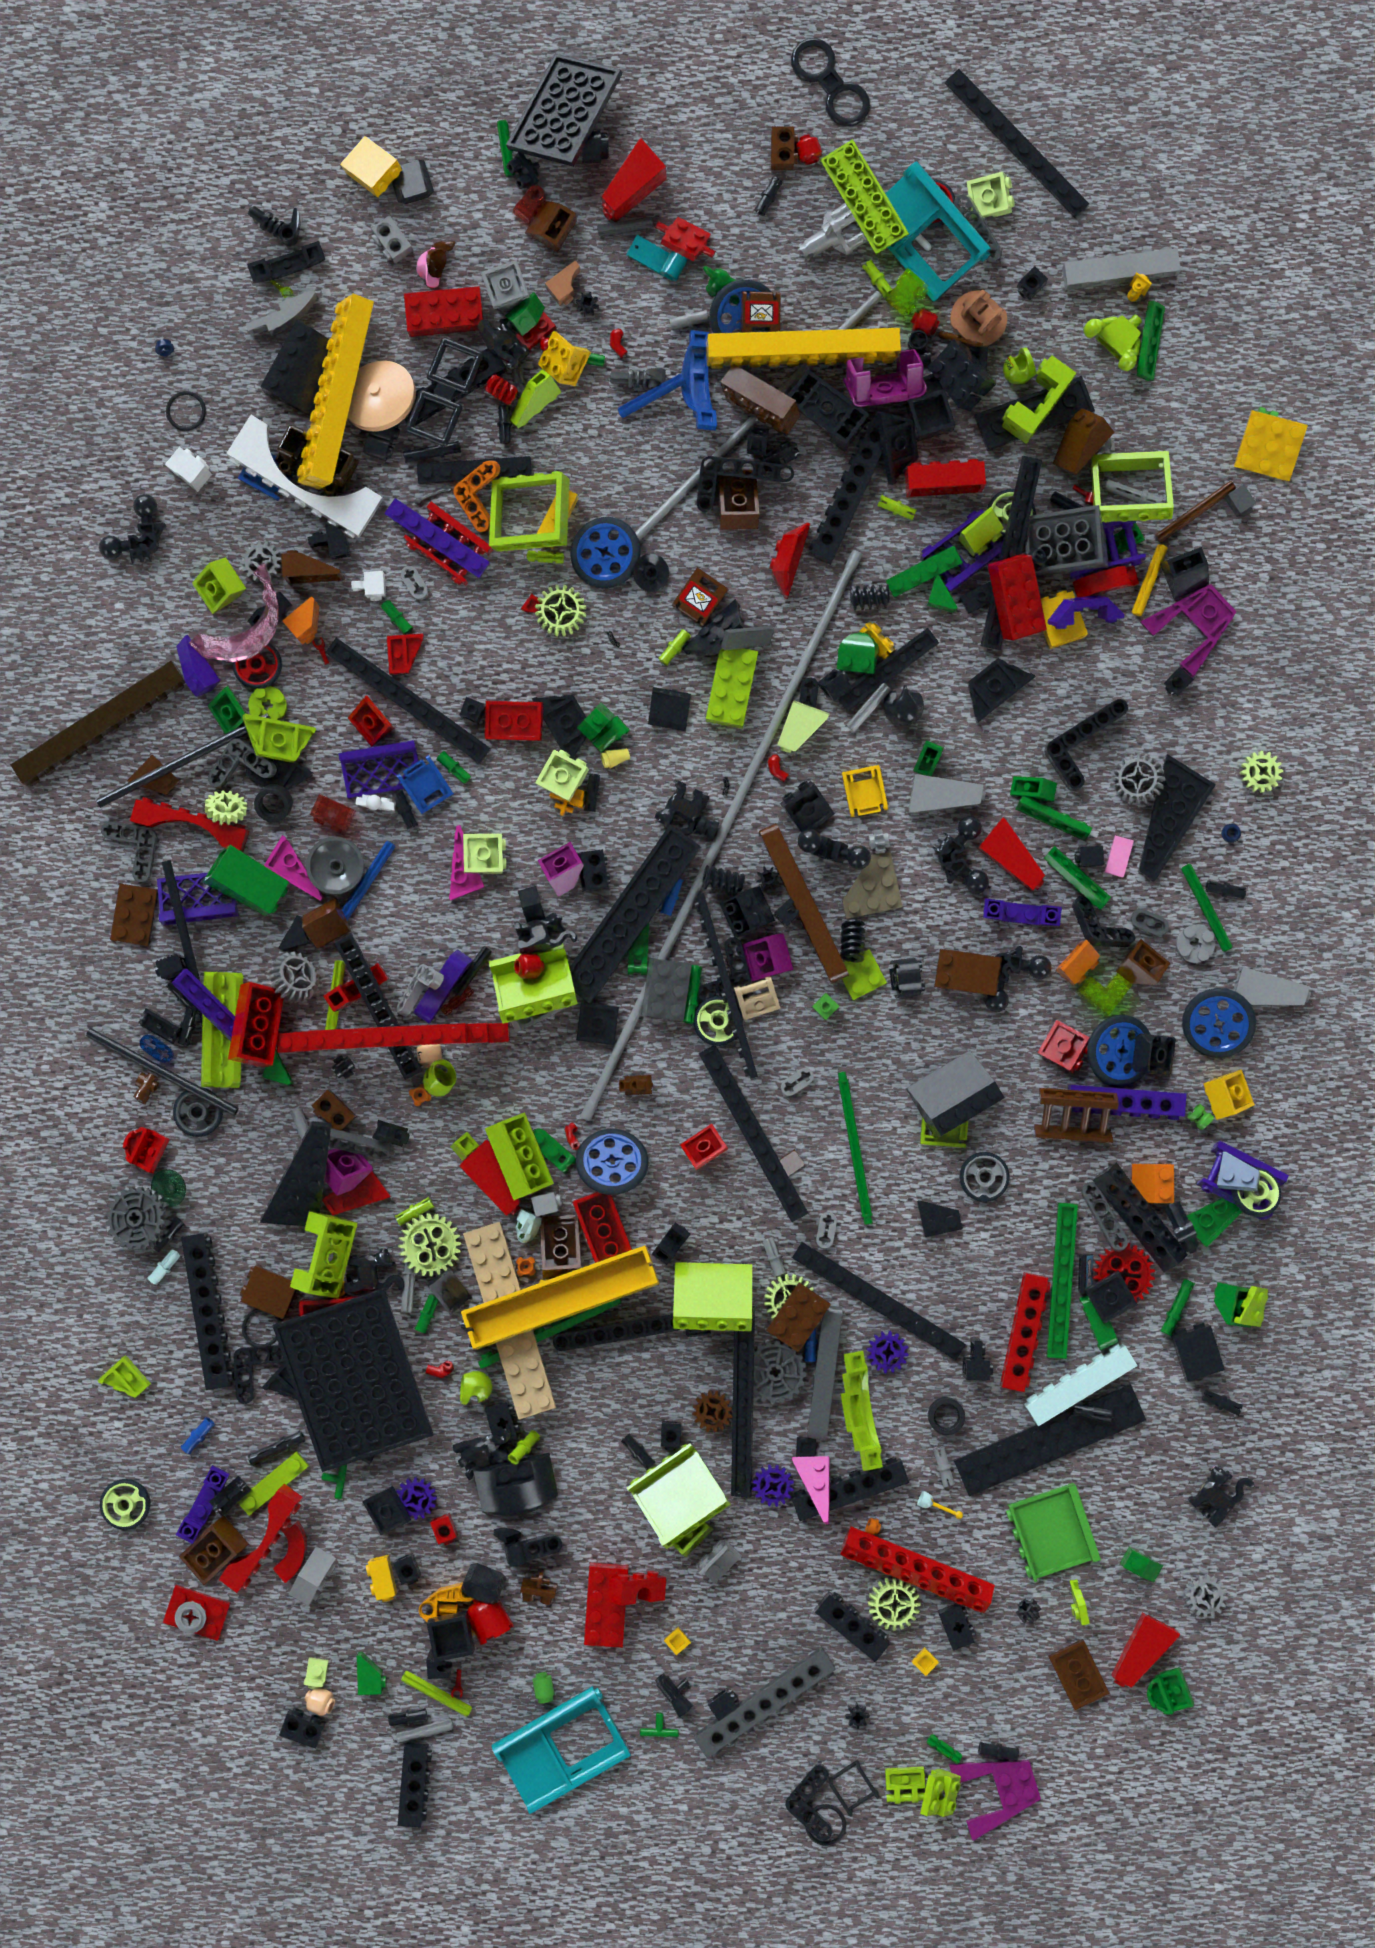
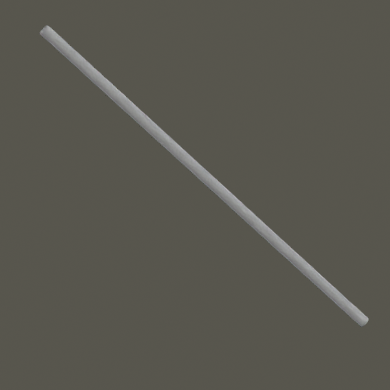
M875 291L837 330L852 329L883 298L882 294L879 291ZM803 363L778 390L787 394L798 383L807 369L811 370L814 366H807L806 363ZM752 415L712 456L724 457L749 432L750 427H754L759 422L756 416ZM708 459L704 463V467L707 470H711L715 466V462L712 459ZM700 468L635 532L639 541L699 482Z

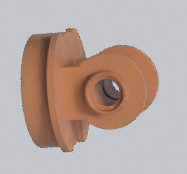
M984 290L971 291L962 295L955 302L950 314V323L955 334L960 335L963 339L981 342L984 344L982 347L995 343L1004 333L1007 325V313L1004 308L999 307L990 298L988 292ZM973 318H975L980 324L974 323ZM966 344V345L972 346V347H980V346H975V345H971V344Z

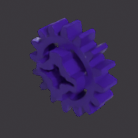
M890 1330L887 1335L881 1331L880 1337L876 1334L874 1335L875 1341L869 1340L872 1346L866 1348L867 1351L871 1352V1354L867 1355V1358L873 1359L870 1363L872 1366L877 1364V1371L883 1368L884 1373L888 1369L894 1373V1367L901 1369L900 1363L906 1364L903 1357L909 1356L907 1352H904L908 1346L902 1345L905 1340L904 1338L898 1339V1333L892 1336ZM885 1339V1343L883 1345H881L880 1347L876 1346L880 1341ZM893 1340L898 1343L900 1350L893 1347ZM889 1344V1349L893 1352L886 1358L883 1350H886ZM875 1354L881 1355L883 1358L882 1363L876 1359ZM898 1357L896 1362L890 1364L892 1359Z
M768 1464V1469L762 1466V1473H755L758 1479H753L752 1482L757 1484V1486L752 1487L753 1491H758L755 1497H761L760 1502L762 1504L768 1501L769 1507L772 1502L778 1507L779 1501L785 1504L784 1498H791L788 1492L794 1491V1488L790 1486L794 1483V1480L788 1479L791 1473L785 1474V1467L780 1470L778 1464L775 1465V1468ZM770 1473H778L780 1475L775 1477L771 1476ZM764 1477L765 1485L760 1488V1482ZM771 1481H772L773 1483H776V1482H777V1484H776L777 1488H776V1489H774V1488H772V1487L769 1488V1487H770V1483H769V1482H771ZM786 1482L785 1491L782 1493L781 1486ZM772 1494V1495H775L776 1497H775V1498H771V1497H768V1496H766V1495Z
M417 1476L414 1477L413 1481L407 1478V1484L402 1482L400 1484L402 1489L396 1490L409 1516L414 1515L415 1520L418 1519L419 1515L425 1518V1512L431 1514L432 1510L430 1507L435 1508L436 1506L432 1501L437 1499V1496L432 1494L436 1489H430L431 1482L425 1484V1478L418 1481ZM416 1486H420L425 1490H419L416 1488ZM406 1489H408L409 1495L407 1498L403 1499L404 1492ZM414 1494H415L416 1497H417V1496H422V1497L418 1500V1503H417L416 1500H413V1501L411 1500L412 1497L414 1496ZM429 1497L428 1504L424 1508L423 1501ZM408 1506L415 1508L416 1511L409 1509Z

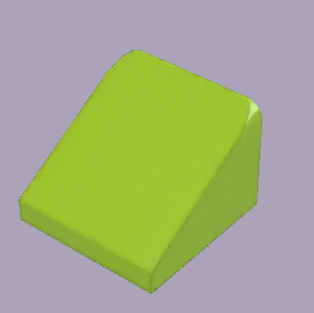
M466 1132L450 1147L463 1161L479 1147V1144Z

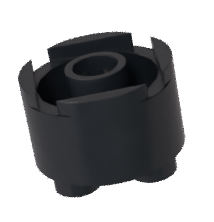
M914 957L890 961V964H893V968L889 969L891 988L897 992L894 995L896 999L919 996L922 991H925L924 980H921L920 974L923 971L921 961H917Z

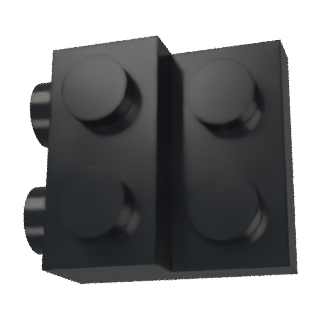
M811 781L802 782L797 787L799 790L793 794L792 792L787 793L783 796V801L780 803L800 832L805 829L817 828L835 814L819 789Z

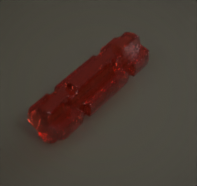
M468 986L461 996L455 995L448 1001V1004L441 1007L443 1014L448 1016L453 1012V1009L458 1008L465 1002L467 997L469 998L473 995L474 991Z

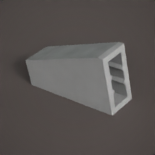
M915 774L908 814L979 806L981 801L984 802L986 790H983L982 784Z
M1246 967L1239 968L1233 991L1244 996L1251 1005L1301 1006L1309 1001L1311 995L1309 986Z

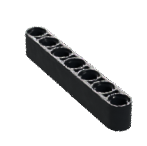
M672 1312L560 1332L555 1335L553 1346L558 1351H567L674 1332L681 1329H673V1325L670 1322L673 1317ZM654 1320H660L663 1326L661 1329L655 1330L651 1323ZM640 1323L643 1326V1331L641 1333L634 1332L632 1329L634 1324ZM615 1327H622L624 1334L616 1336L613 1332ZM597 1330L604 1331L605 1338L598 1340L595 1337V1332ZM577 1334H584L586 1341L584 1343L577 1342ZM565 1337L567 1345L559 1346L557 1338Z

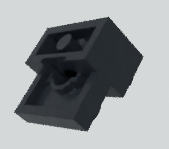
M970 1337V1356H963L962 1376L966 1380H990V1375H993V1363L987 1357H982L986 1354V1346L979 1337Z

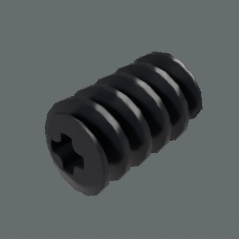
M888 584L885 590L882 585H879L878 590L872 585L870 591L867 586H864L862 591L859 586H856L855 592L850 587V603L854 611H856L858 605H860L861 610H864L865 605H868L869 610H871L873 604H875L877 609H879L880 604H883L884 609H887L890 600Z
M706 865L703 874L705 890L711 885V891L718 887V892L721 893L723 888H725L726 895L733 890V896L742 891L745 882L744 873L739 875L738 872L731 873L730 870L724 872L722 868L717 870L714 866L709 868Z
M851 919L843 922L841 925L840 956L847 962L859 963L864 961V957L861 955L865 952L862 949L865 946V943L862 942L865 940V936L862 934L865 933L863 926L866 924L863 921Z

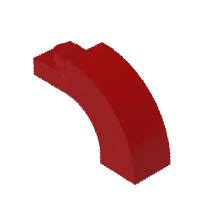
M1135 566L1111 568L1073 582L1077 597L1099 595L1139 584Z

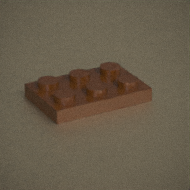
M119 883L110 940L149 946L158 889Z
M798 1282L766 1331L799 1353L831 1303Z
M1083 1639L1048 1656L1074 1710L1110 1694Z

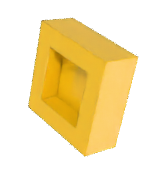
M679 1626L664 1638V1642L675 1655H678L691 1643Z
M925 1647L912 1659V1663L925 1676L939 1663Z

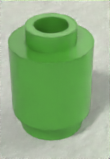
M547 1672L536 1674L532 1681L535 1698L538 1699V1703L553 1701L555 1693L551 1675H547Z

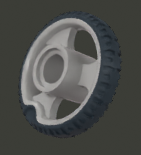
M978 1152L965 1160L960 1169L959 1178L962 1189L969 1197L980 1202H989L1003 1195L1009 1185L1010 1175L1006 1163L999 1156L990 1152ZM986 1158L995 1161L996 1164L992 1169L987 1167L978 1168L975 1165V1161ZM984 1171L989 1174L987 1182L980 1180V1174ZM966 1174H973L975 1182L980 1185L977 1193L968 1186ZM1002 1175L1001 1186L991 1194L988 1186L994 1183L995 1176Z

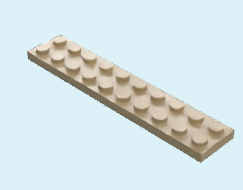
M501 1222L463 1233L484 1303L521 1290ZM530 1330L497 1342V1349L518 1419L521 1420L557 1408L534 1331Z

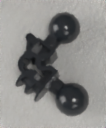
M142 494L133 502L134 512L141 517V523L137 524V527L142 536L138 538L136 535H128V540L121 541L116 536L109 535L104 537L99 543V551L104 558L113 560L118 558L122 552H130L132 564L135 562V558H139L140 562L143 563L144 558L148 557L150 562H152V553L158 550L160 535L167 527L163 522L154 524L152 516L157 511V502L153 496ZM148 540H151L152 544L148 548L146 544H148Z
M966 816L958 824L959 833L955 839L943 832L946 838L944 840L938 839L939 847L932 848L939 853L938 863L942 866L943 871H945L948 884H952L959 875L965 879L966 888L970 892L980 894L989 886L988 875L982 870L969 869L965 866L967 864L965 860L957 858V855L961 854L965 849L964 844L968 840L976 839L982 832V825L979 819L974 816ZM954 848L949 858L951 862L947 861L944 863L942 855L946 856Z
M805 829L798 836L797 843L800 849L817 857L842 864L844 860H848V863L854 869H864L871 862L870 851L865 846L858 845L848 849V845L843 842L820 836L818 831L814 829Z
M1017 946L1016 949L1010 952L997 954L995 957L1003 958L1006 964L1003 965L1001 974H999L997 995L985 996L986 1007L993 1012H1001L1007 1008L1009 997L1004 991V984L1009 981L1007 971L1010 970L1013 974H1019L1020 971H1028L1033 978L1044 979L1048 977L1052 970L1050 960L1043 955H1036L1030 960L1022 959V946Z

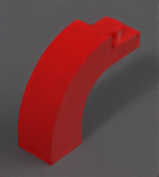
M379 963L370 968L379 986L389 980V977ZM353 979L343 985H338L323 996L333 1012H337L362 998Z
M296 1521L293 1525L290 1523L285 1530H281L287 1538L288 1551L286 1556L274 1566L273 1570L284 1583L288 1582L301 1568L307 1553V1537L299 1521Z

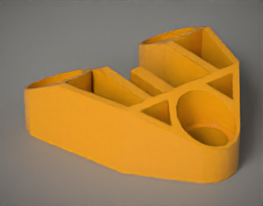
M463 1582L436 1590L420 1604L418 1611L420 1616L428 1622L429 1618L438 1617V1615L457 1613L458 1604L439 1603V1601L469 1602L474 1598L465 1597L462 1594L461 1587ZM426 1604L433 1607V1612L429 1615L422 1611V1607Z

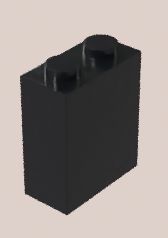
M1204 1322L1194 1324V1328L1186 1330V1328L1177 1329L1171 1337L1184 1379L1188 1382L1225 1370L1212 1327Z

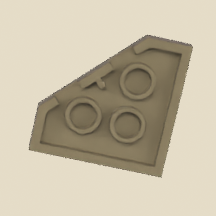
M891 851L872 855L870 864L860 872L842 900L846 919L903 907Z

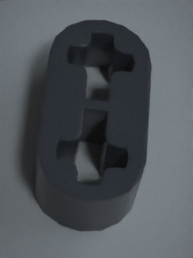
M809 677L802 682L799 699L800 703H805L806 698L809 697L810 704L814 708L816 707L819 689L815 678ZM811 681L812 685L816 688H812L811 694H807L808 688L805 685Z

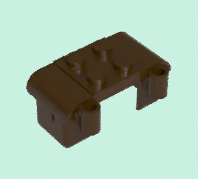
M293 425L287 427L277 447L278 455L275 459L279 463V470L285 477H289L293 471L297 473L303 461L301 457L302 450L307 444L305 431ZM342 448L339 451L333 481L331 484L323 487L327 497H335L337 492L342 494L345 492L361 460L354 459L352 453Z

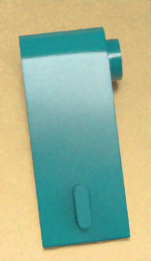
M636 235L626 254L628 257L673 282L678 280L687 263V259L674 251L669 253L639 235Z

